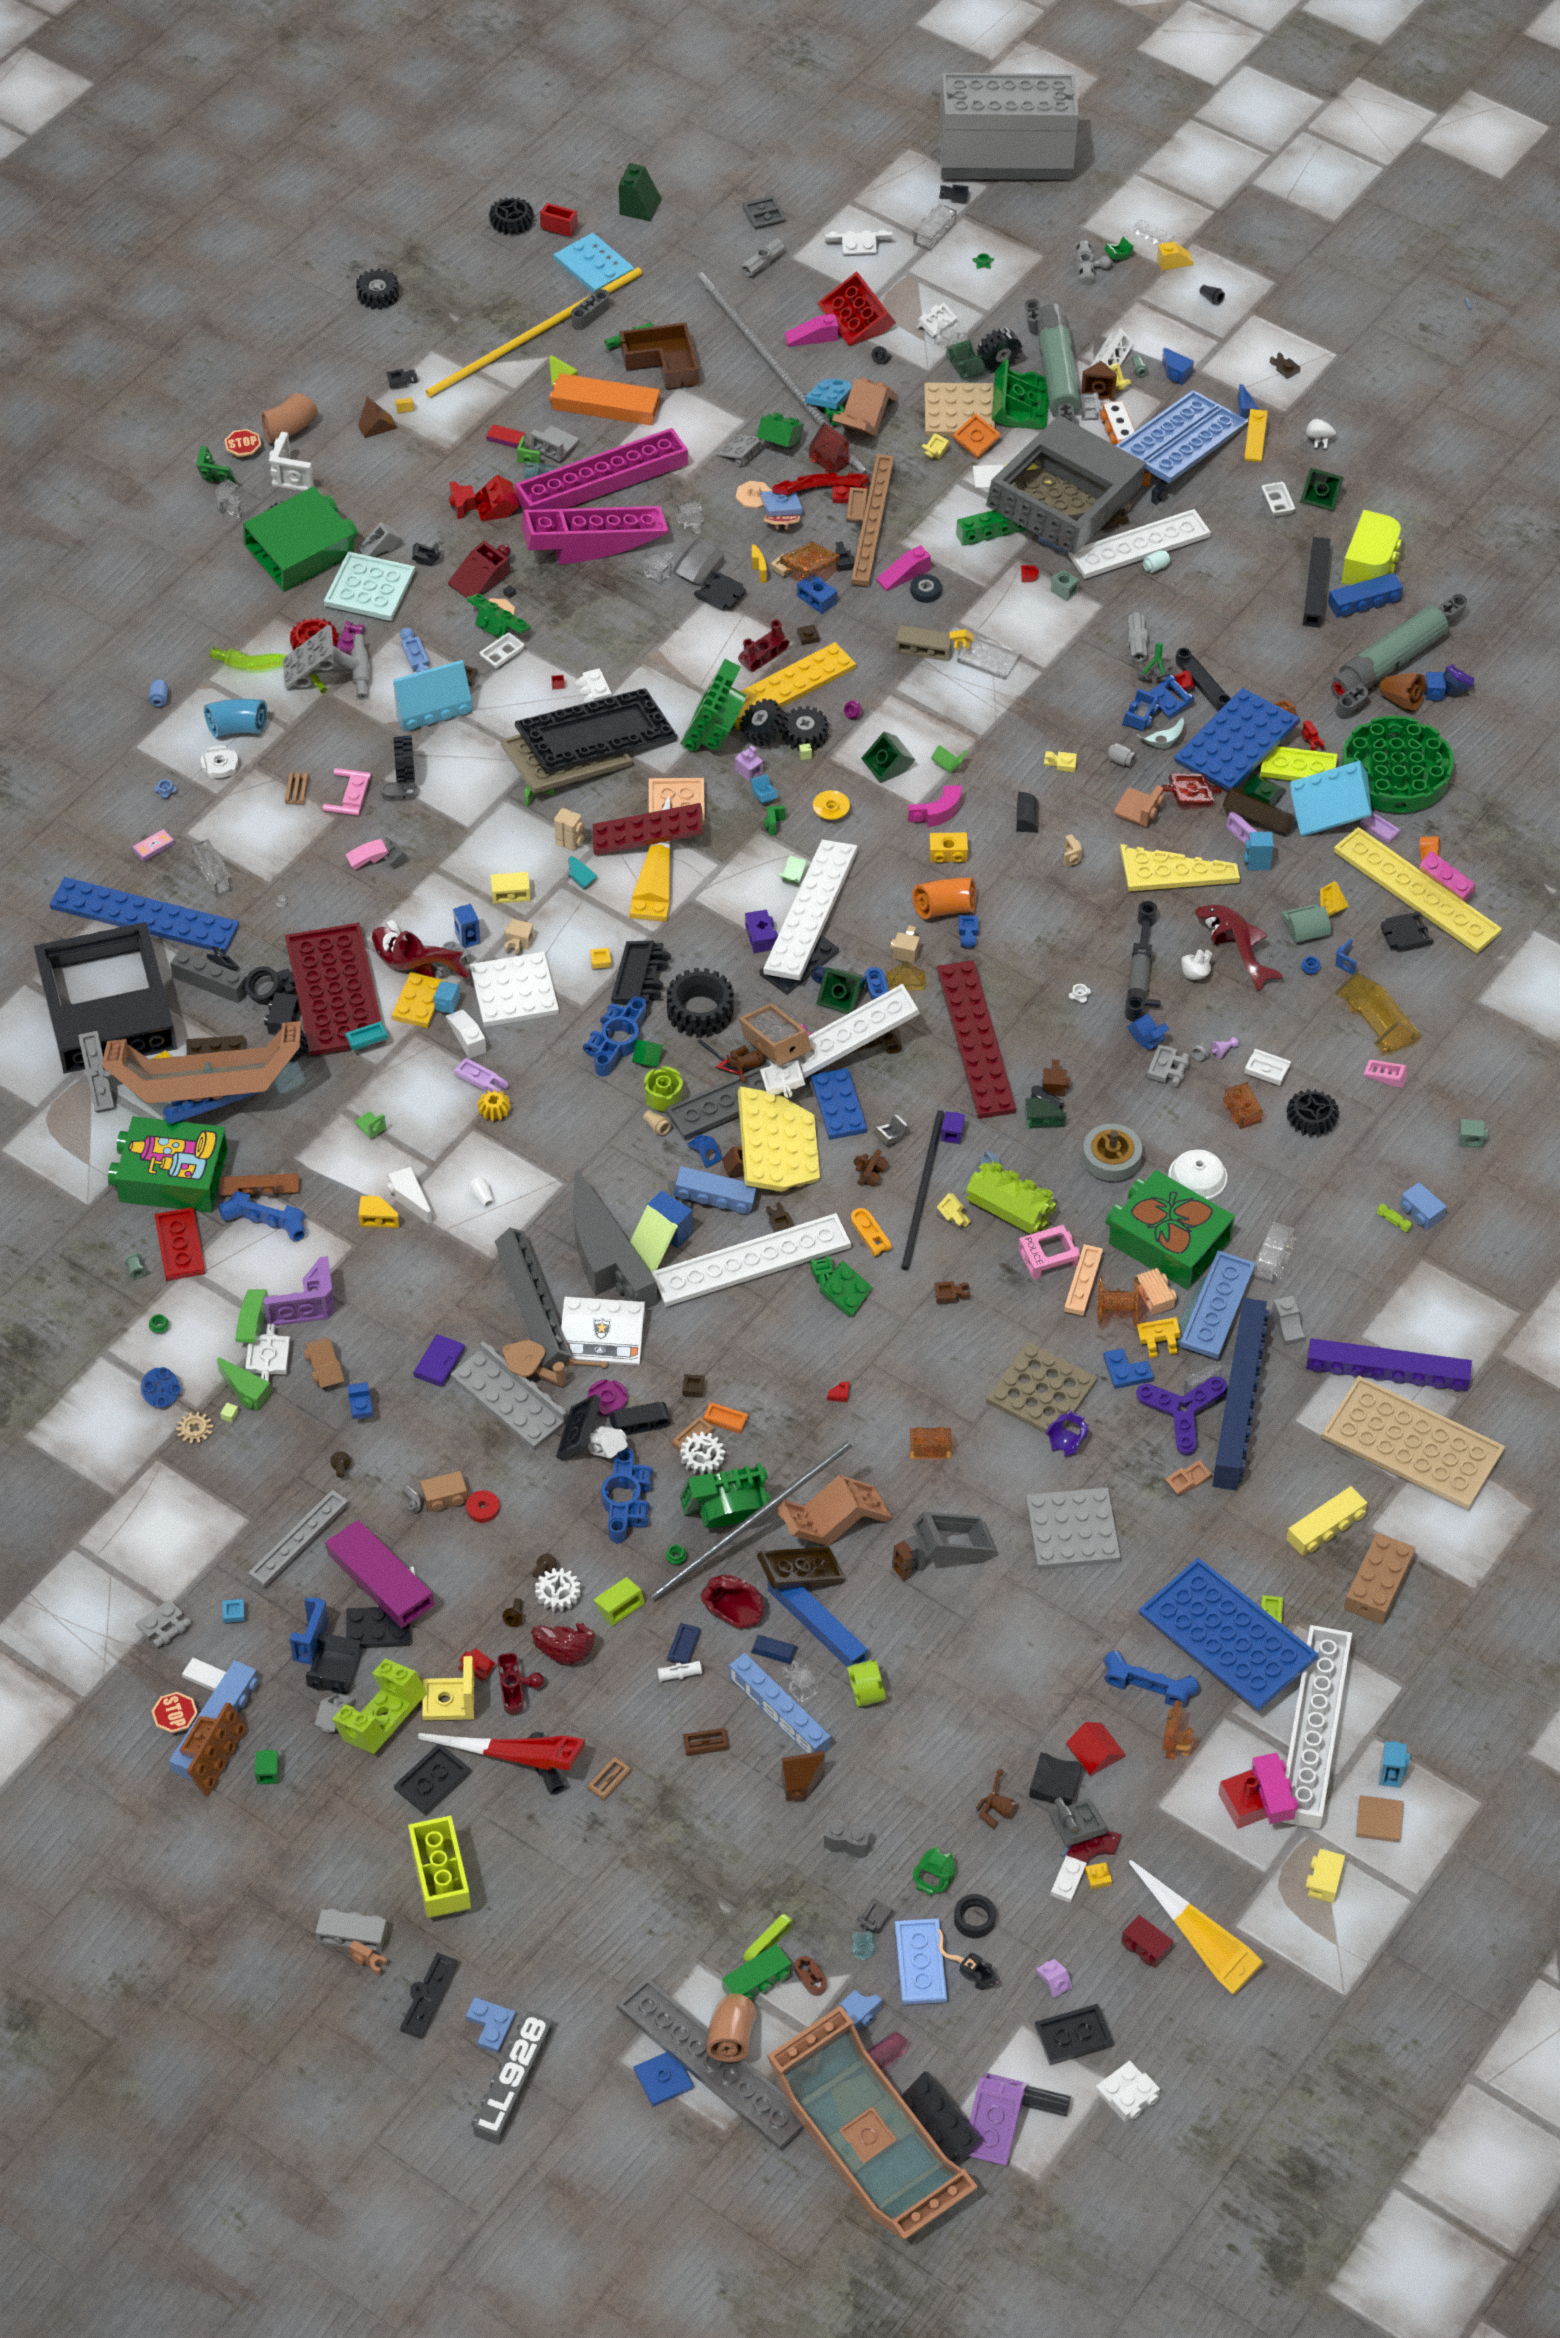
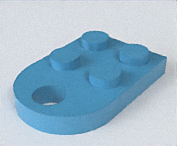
M842 379L823 380L805 396V403L837 410L848 399L852 385Z

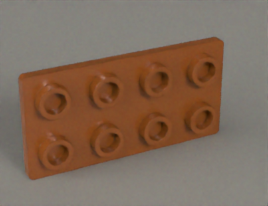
M228 1702L224 1704L216 1719L199 1716L179 1750L183 1756L194 1757L187 1769V1773L205 1796H208L215 1786L216 1781L247 1728L234 1707Z

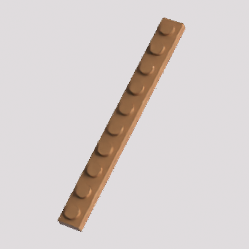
M879 454L876 456L851 584L869 586L894 456Z

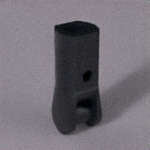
M1035 1085L1031 1088V1100L1043 1105L1056 1114L1064 1107L1063 1100L1048 1093L1041 1086Z

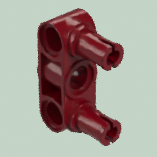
M777 619L770 622L771 631L756 642L750 638L743 641L744 649L739 654L738 661L749 671L754 672L787 649L789 640L785 638V634L782 631L781 621L779 622Z

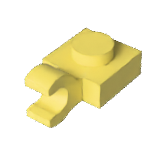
M1047 751L1045 753L1044 765L1057 766L1056 770L1075 772L1076 754L1058 752L1057 756L1053 752Z
M948 1193L937 1206L948 1221L955 1220L959 1226L963 1224L964 1227H967L971 1222L961 1212L964 1206L952 1193Z

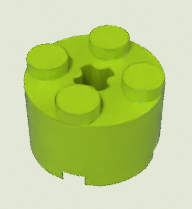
M664 1066L658 1070L654 1068L646 1074L644 1079L646 1105L666 1113L667 1107L683 1100V1080L677 1070Z
M876 1659L847 1667L857 1707L886 1700Z

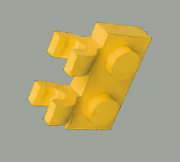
M1177 1317L1137 1324L1141 1345L1147 1344L1150 1358L1158 1357L1155 1342L1167 1340L1169 1354L1177 1353L1175 1338H1180Z

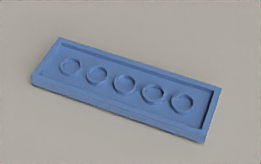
M1219 1250L1217 1251L1181 1339L1180 1347L1216 1359L1219 1358L1254 1271L1255 1262Z

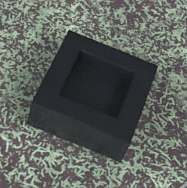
M1162 480L1152 489L1151 503L1157 505L1161 500L1166 499L1168 495L1167 482Z

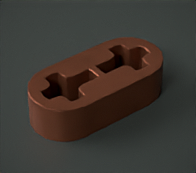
M799 1957L795 1962V1974L811 1995H822L826 1991L827 1986L825 1976L810 1957ZM802 1964L808 1966L809 1974L805 1969H801ZM812 1978L816 1983L821 1982V1987L813 1986Z

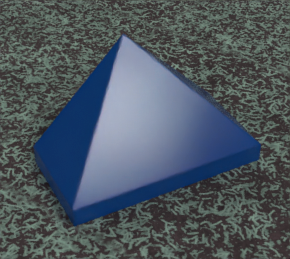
M1239 384V416L1247 419L1250 416V409L1259 410V407L1244 385Z

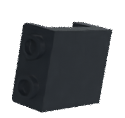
M319 1633L317 1639L318 1648L311 1669L306 1673L307 1686L313 1689H325L334 1693L348 1694L362 1653L361 1641Z

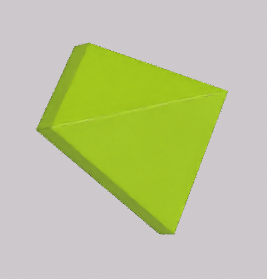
M552 355L549 357L552 386L554 381L558 380L560 373L578 376V370Z

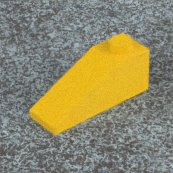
M1250 409L1244 461L1262 462L1267 411Z

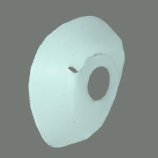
M1181 718L1175 727L1169 730L1159 731L1146 738H1140L1156 748L1168 749L1174 744L1181 733L1184 719ZM1157 736H1164L1167 741L1162 743L1156 742L1155 738Z

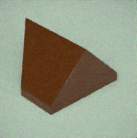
M367 396L358 424L364 438L397 429L392 416Z

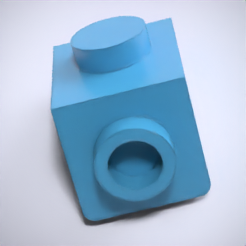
M767 774L751 779L753 796L761 803H768L778 798L777 790L770 785Z

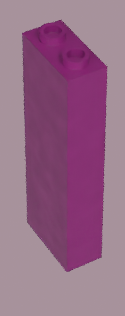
M359 1520L348 1525L344 1530L325 1542L328 1555L401 1629L435 1606L432 1592Z

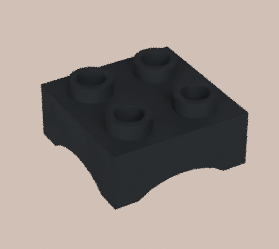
M1040 1752L1036 1771L1030 1786L1029 1797L1054 1804L1057 1798H1062L1066 1806L1071 1805L1080 1778L1082 1763L1061 1760L1047 1753Z

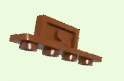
M297 1173L220 1177V1196H232L234 1192H243L250 1194V1196L299 1193V1176Z

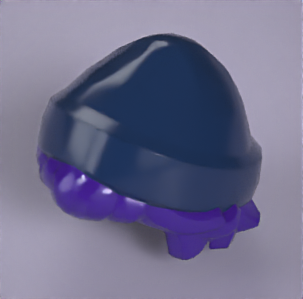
M1454 664L1445 667L1443 677L1446 683L1445 692L1448 695L1456 696L1463 694L1474 686V677L1455 668Z

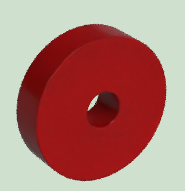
M481 1490L474 1492L466 1501L467 1514L475 1522H490L499 1513V1500L495 1494L489 1491Z

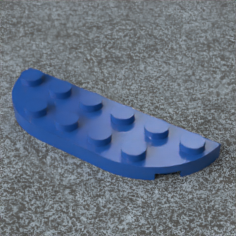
M261 1092L226 1095L220 1099L207 1097L201 1101H192V1099L171 1101L163 1109V1117L166 1123L172 1124Z

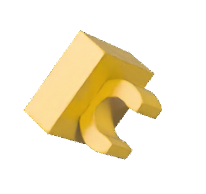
M967 629L950 632V639L954 642V648L959 651L961 644H963L964 648H969V642H974V635Z
M1106 1862L1085 1867L1090 1890L1112 1885V1879Z

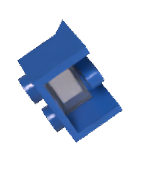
M1138 688L1135 700L1131 702L1129 711L1125 713L1122 726L1129 725L1141 731L1144 730L1145 726L1149 727L1153 718L1151 714L1155 715L1159 708L1157 704L1158 696Z

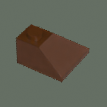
M824 1751L782 1758L781 1780L786 1802H797L808 1798L824 1777Z

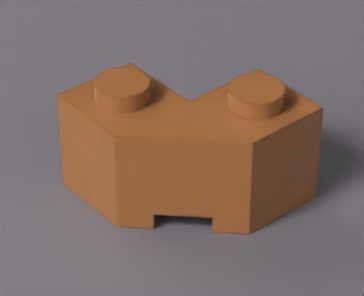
M328 1336L304 1343L306 1349L303 1350L305 1360L309 1361L313 1372H311L314 1384L317 1383L320 1388L344 1381L340 1363L335 1357L332 1342Z

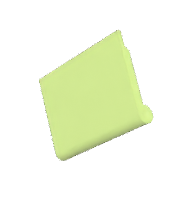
M647 1205L630 1244L651 1273L657 1270L678 1225L671 1223L657 1210Z

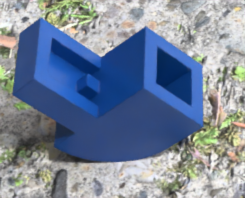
M1149 1014L1141 1016L1127 1026L1133 1038L1145 1049H1152L1165 1040L1164 1033L1169 1030L1166 1023L1156 1026Z
M368 1382L348 1384L347 1389L352 1419L373 1416Z

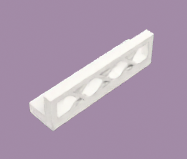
M1121 328L1108 336L1090 367L1100 361L1109 366L1108 360L1112 361V364L1119 363L1121 365L1134 342ZM1121 339L1127 343L1126 347L1122 346ZM1115 350L1119 351L1120 357H1116Z

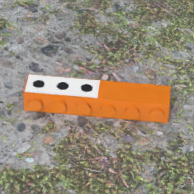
M1123 401L1103 404L1102 411H1100V419L1105 423V432L1109 434L1110 443L1117 445L1135 432ZM1147 470L1144 472L1141 486L1150 485L1151 473Z

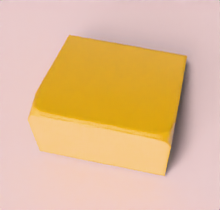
M412 397L395 399L397 413L414 411Z

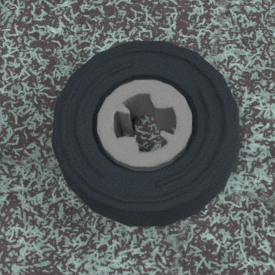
M922 574L916 576L911 581L910 593L915 600L929 603L940 597L942 584L936 576Z

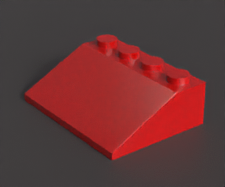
M857 271L817 302L826 315L835 314L838 332L849 346L881 335L896 324L895 320Z

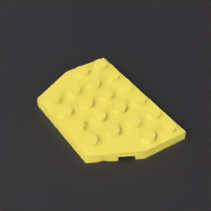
M740 1087L738 1090L745 1185L782 1192L790 1187H801L804 1184L817 1182L820 1178L814 1114L779 1094L772 1095L767 1094V1091Z

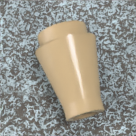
M648 1110L643 1116V1119L649 1124L655 1134L663 1136L669 1132L671 1123L668 1118L651 1110Z

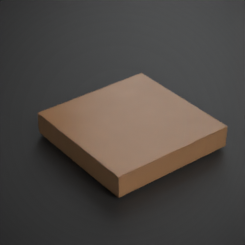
M1360 1795L1356 1837L1399 1843L1403 1801Z

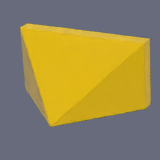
M1335 881L1320 889V906L1325 907L1328 916L1349 907Z

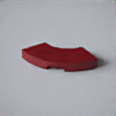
M1106 1831V1834L1073 1844L1066 1856L1087 1864L1091 1859L1099 1855L1107 1854L1114 1856L1122 1834Z

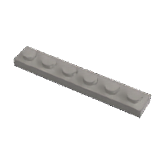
M331 1490L248 1572L249 1577L265 1588L348 1506V1500L334 1490Z

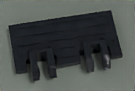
M654 940L626 941L611 997L613 1004H628L634 997H641L646 1003H649L650 1000H657L661 997L659 990L663 989L664 983L659 980L655 981L657 971L668 969L669 963L666 961L671 959V954L663 951V943H655Z

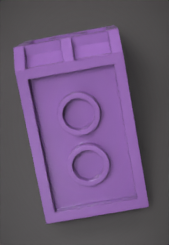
M328 1256L320 1257L302 1279L304 1292L264 1297L267 1324L279 1326L330 1318L335 1312Z
M986 2072L982 2074L975 2095L970 2123L984 2140L968 2156L1007 2165L1017 2119L1021 2112L1028 2083Z

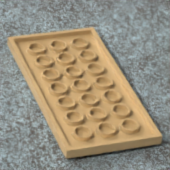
M1359 1375L1321 1434L1322 1439L1469 1510L1505 1449L1504 1445Z

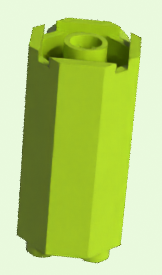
M985 1162L979 1166L982 1170L979 1173L974 1172L966 1188V1193L969 1194L966 1196V1200L1030 1234L1047 1229L1049 1216L1057 1208V1204L1054 1203V1198L1052 1197V1191L1036 1187V1183L1029 1179L1025 1181L1019 1180L1020 1175L1012 1170L1006 1171L1002 1168L1003 1165L998 1162Z

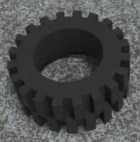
M694 968V972L690 973L688 969L684 971V976L679 973L676 975V981L672 979L670 987L667 988V1017L669 1021L671 1020L673 1028L677 1026L678 1032L686 1031V1036L691 1037L692 1033L696 1034V1038H701V1034H706V1037H712V1032H715L717 1035L721 1033V1027L725 1030L728 1027V1022L731 1023L732 1015H734V992L730 981L727 982V978L724 975L719 977V972L714 970L713 973H710L708 968H704V972H700L699 968ZM695 997L709 998L718 1005L715 1009L703 1013L692 1012L683 1007L688 1000Z

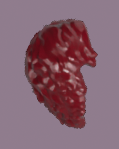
M726 1574L712 1577L708 1581L707 1587L701 1593V1601L712 1615L735 1628H749L761 1621L765 1607L762 1596L758 1589L748 1582L742 1581L740 1578Z
M576 1623L577 1631L570 1627L555 1626L551 1628L539 1625L533 1627L531 1634L533 1644L539 1650H542V1653L556 1663L571 1665L580 1663L590 1654L595 1643V1632L586 1627L584 1623Z

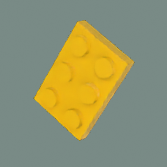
M410 972L392 1012V1020L428 1028L436 1011L433 997L440 982H446V980Z

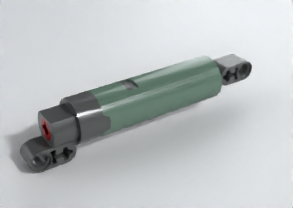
M1029 299L1024 305L1029 331L1031 333H1038L1049 409L1055 416L1060 415L1076 424L1075 414L1079 412L1082 402L1069 321L1066 316L1060 314L1058 304L1049 303L1040 307L1039 300Z
M1455 594L1443 602L1439 609L1432 605L1426 606L1345 663L1340 668L1339 675L1334 678L1330 687L1333 694L1339 699L1335 708L1336 714L1344 718L1360 709L1367 698L1369 688L1443 637L1448 632V624L1462 615L1468 602L1467 598L1463 594Z

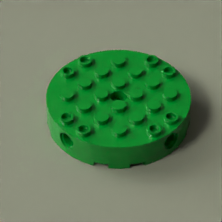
M1404 716L1378 717L1371 719V722L1365 725L1361 724L1356 727L1345 741L1341 766L1361 761L1368 774L1371 807L1388 813H1411L1436 803L1442 798L1449 787L1454 763L1451 747L1448 741L1440 736L1439 731L1429 724L1425 726L1418 723L1417 719Z

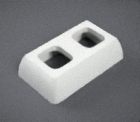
M1284 482L1262 485L1263 494L1274 517L1293 513L1295 506ZM1279 494L1281 499L1271 500L1269 495ZM1284 506L1285 509L1275 511L1274 507Z
M506 633L482 650L480 656L489 665L497 669L520 653L524 648V643L511 633ZM507 646H511L514 649L509 654L503 651ZM494 655L501 658L496 663L490 659Z

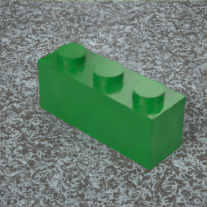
M775 1944L723 1977L722 1989L726 1995L742 1994L752 2002L758 1994L768 1992L772 1985L779 1981H785L791 1974L792 1963L778 1945Z

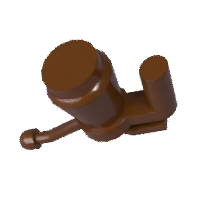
M745 1045L731 1051L730 1056L727 1055L728 1063L730 1066L737 1068L743 1083L747 1082V1078L743 1076L744 1069L758 1068L764 1064L761 1051L752 1050L747 1053Z
M998 1769L996 1772L993 1791L987 1797L981 1799L976 1807V1810L979 1812L983 1804L986 1803L979 1817L993 1830L997 1827L998 1822L988 1814L990 1808H993L1002 1817L1009 1819L1014 1817L1018 1809V1804L1013 1799L1000 1796L996 1792L998 1779L1004 1773L1003 1769Z

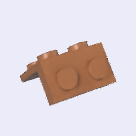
M1156 785L1151 795L1128 788L1116 806L1114 814L1147 827L1151 819L1155 817L1159 806H1162L1164 802L1163 787Z

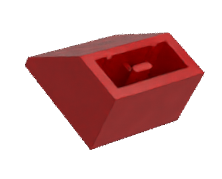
M498 474L475 494L476 506L480 520L483 522L508 518L519 507L512 482Z

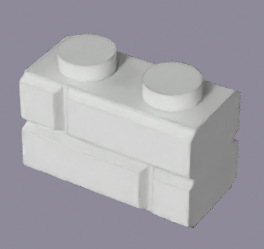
M600 1426L594 1430V1433H590L588 1449L593 1455L612 1458L618 1452L627 1448V1437L621 1429Z

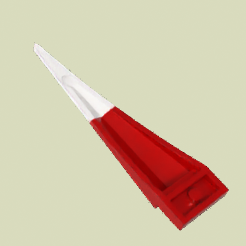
M418 1733V1739L547 1770L558 1768L569 1771L585 1747V1739L566 1735L524 1739H483Z

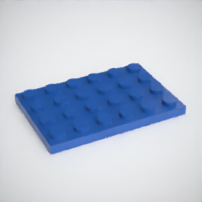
M1242 688L1174 756V761L1226 790H1229L1230 786L1237 788L1300 723V717Z

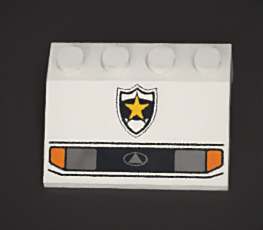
M565 1297L561 1329L571 1352V1358L578 1361H607L610 1364L640 1366L645 1302Z

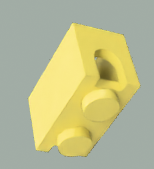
M528 872L491 875L493 904L530 901Z
M1319 1849L1318 1857L1313 1856L1310 1869H1314L1313 1875H1308L1306 1888H1310L1308 1897L1334 1903L1345 1855Z

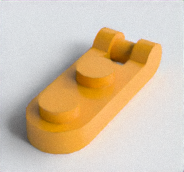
M864 1208L855 1209L851 1214V1223L869 1248L871 1255L876 1257L882 1251L891 1250L892 1245L870 1212ZM879 1240L880 1244L876 1245L875 1242Z

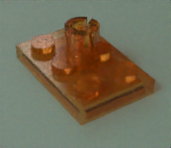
M811 541L781 556L779 563L790 570L800 573L799 578L802 580L839 562L840 555Z

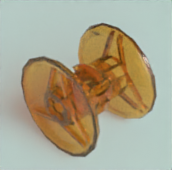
M1099 1276L1097 1297L1098 1325L1102 1323L1104 1310L1116 1311L1117 1314H1119V1311H1131L1132 1324L1135 1327L1137 1326L1138 1277L1134 1278L1132 1291H1120V1288H1117L1116 1291L1104 1290L1103 1276Z

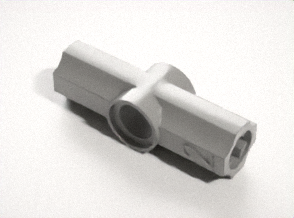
M777 238L767 246L757 248L755 255L741 265L744 275L750 277L760 269L769 268L771 261L785 251L782 241Z
M1134 612L1128 616V646H1130L1131 660L1135 661V663H1142L1144 660H1147V629H1145L1144 615H1141L1140 612Z

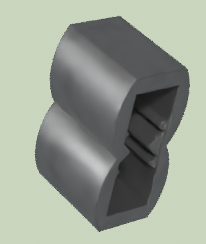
M837 1820L828 1821L824 1834V1847L837 1853L846 1852L853 1857H866L870 1845V1830L857 1825L849 1826Z

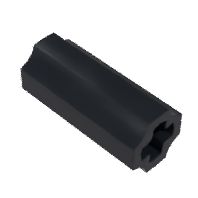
M1027 2085L1022 2106L1067 2116L1071 2096Z

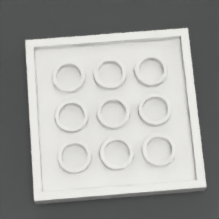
M544 952L470 964L471 976L484 1027L559 1014Z

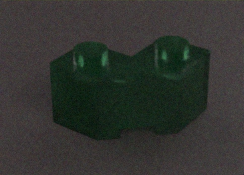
M970 339L946 346V356L961 378L986 371L981 354H974Z

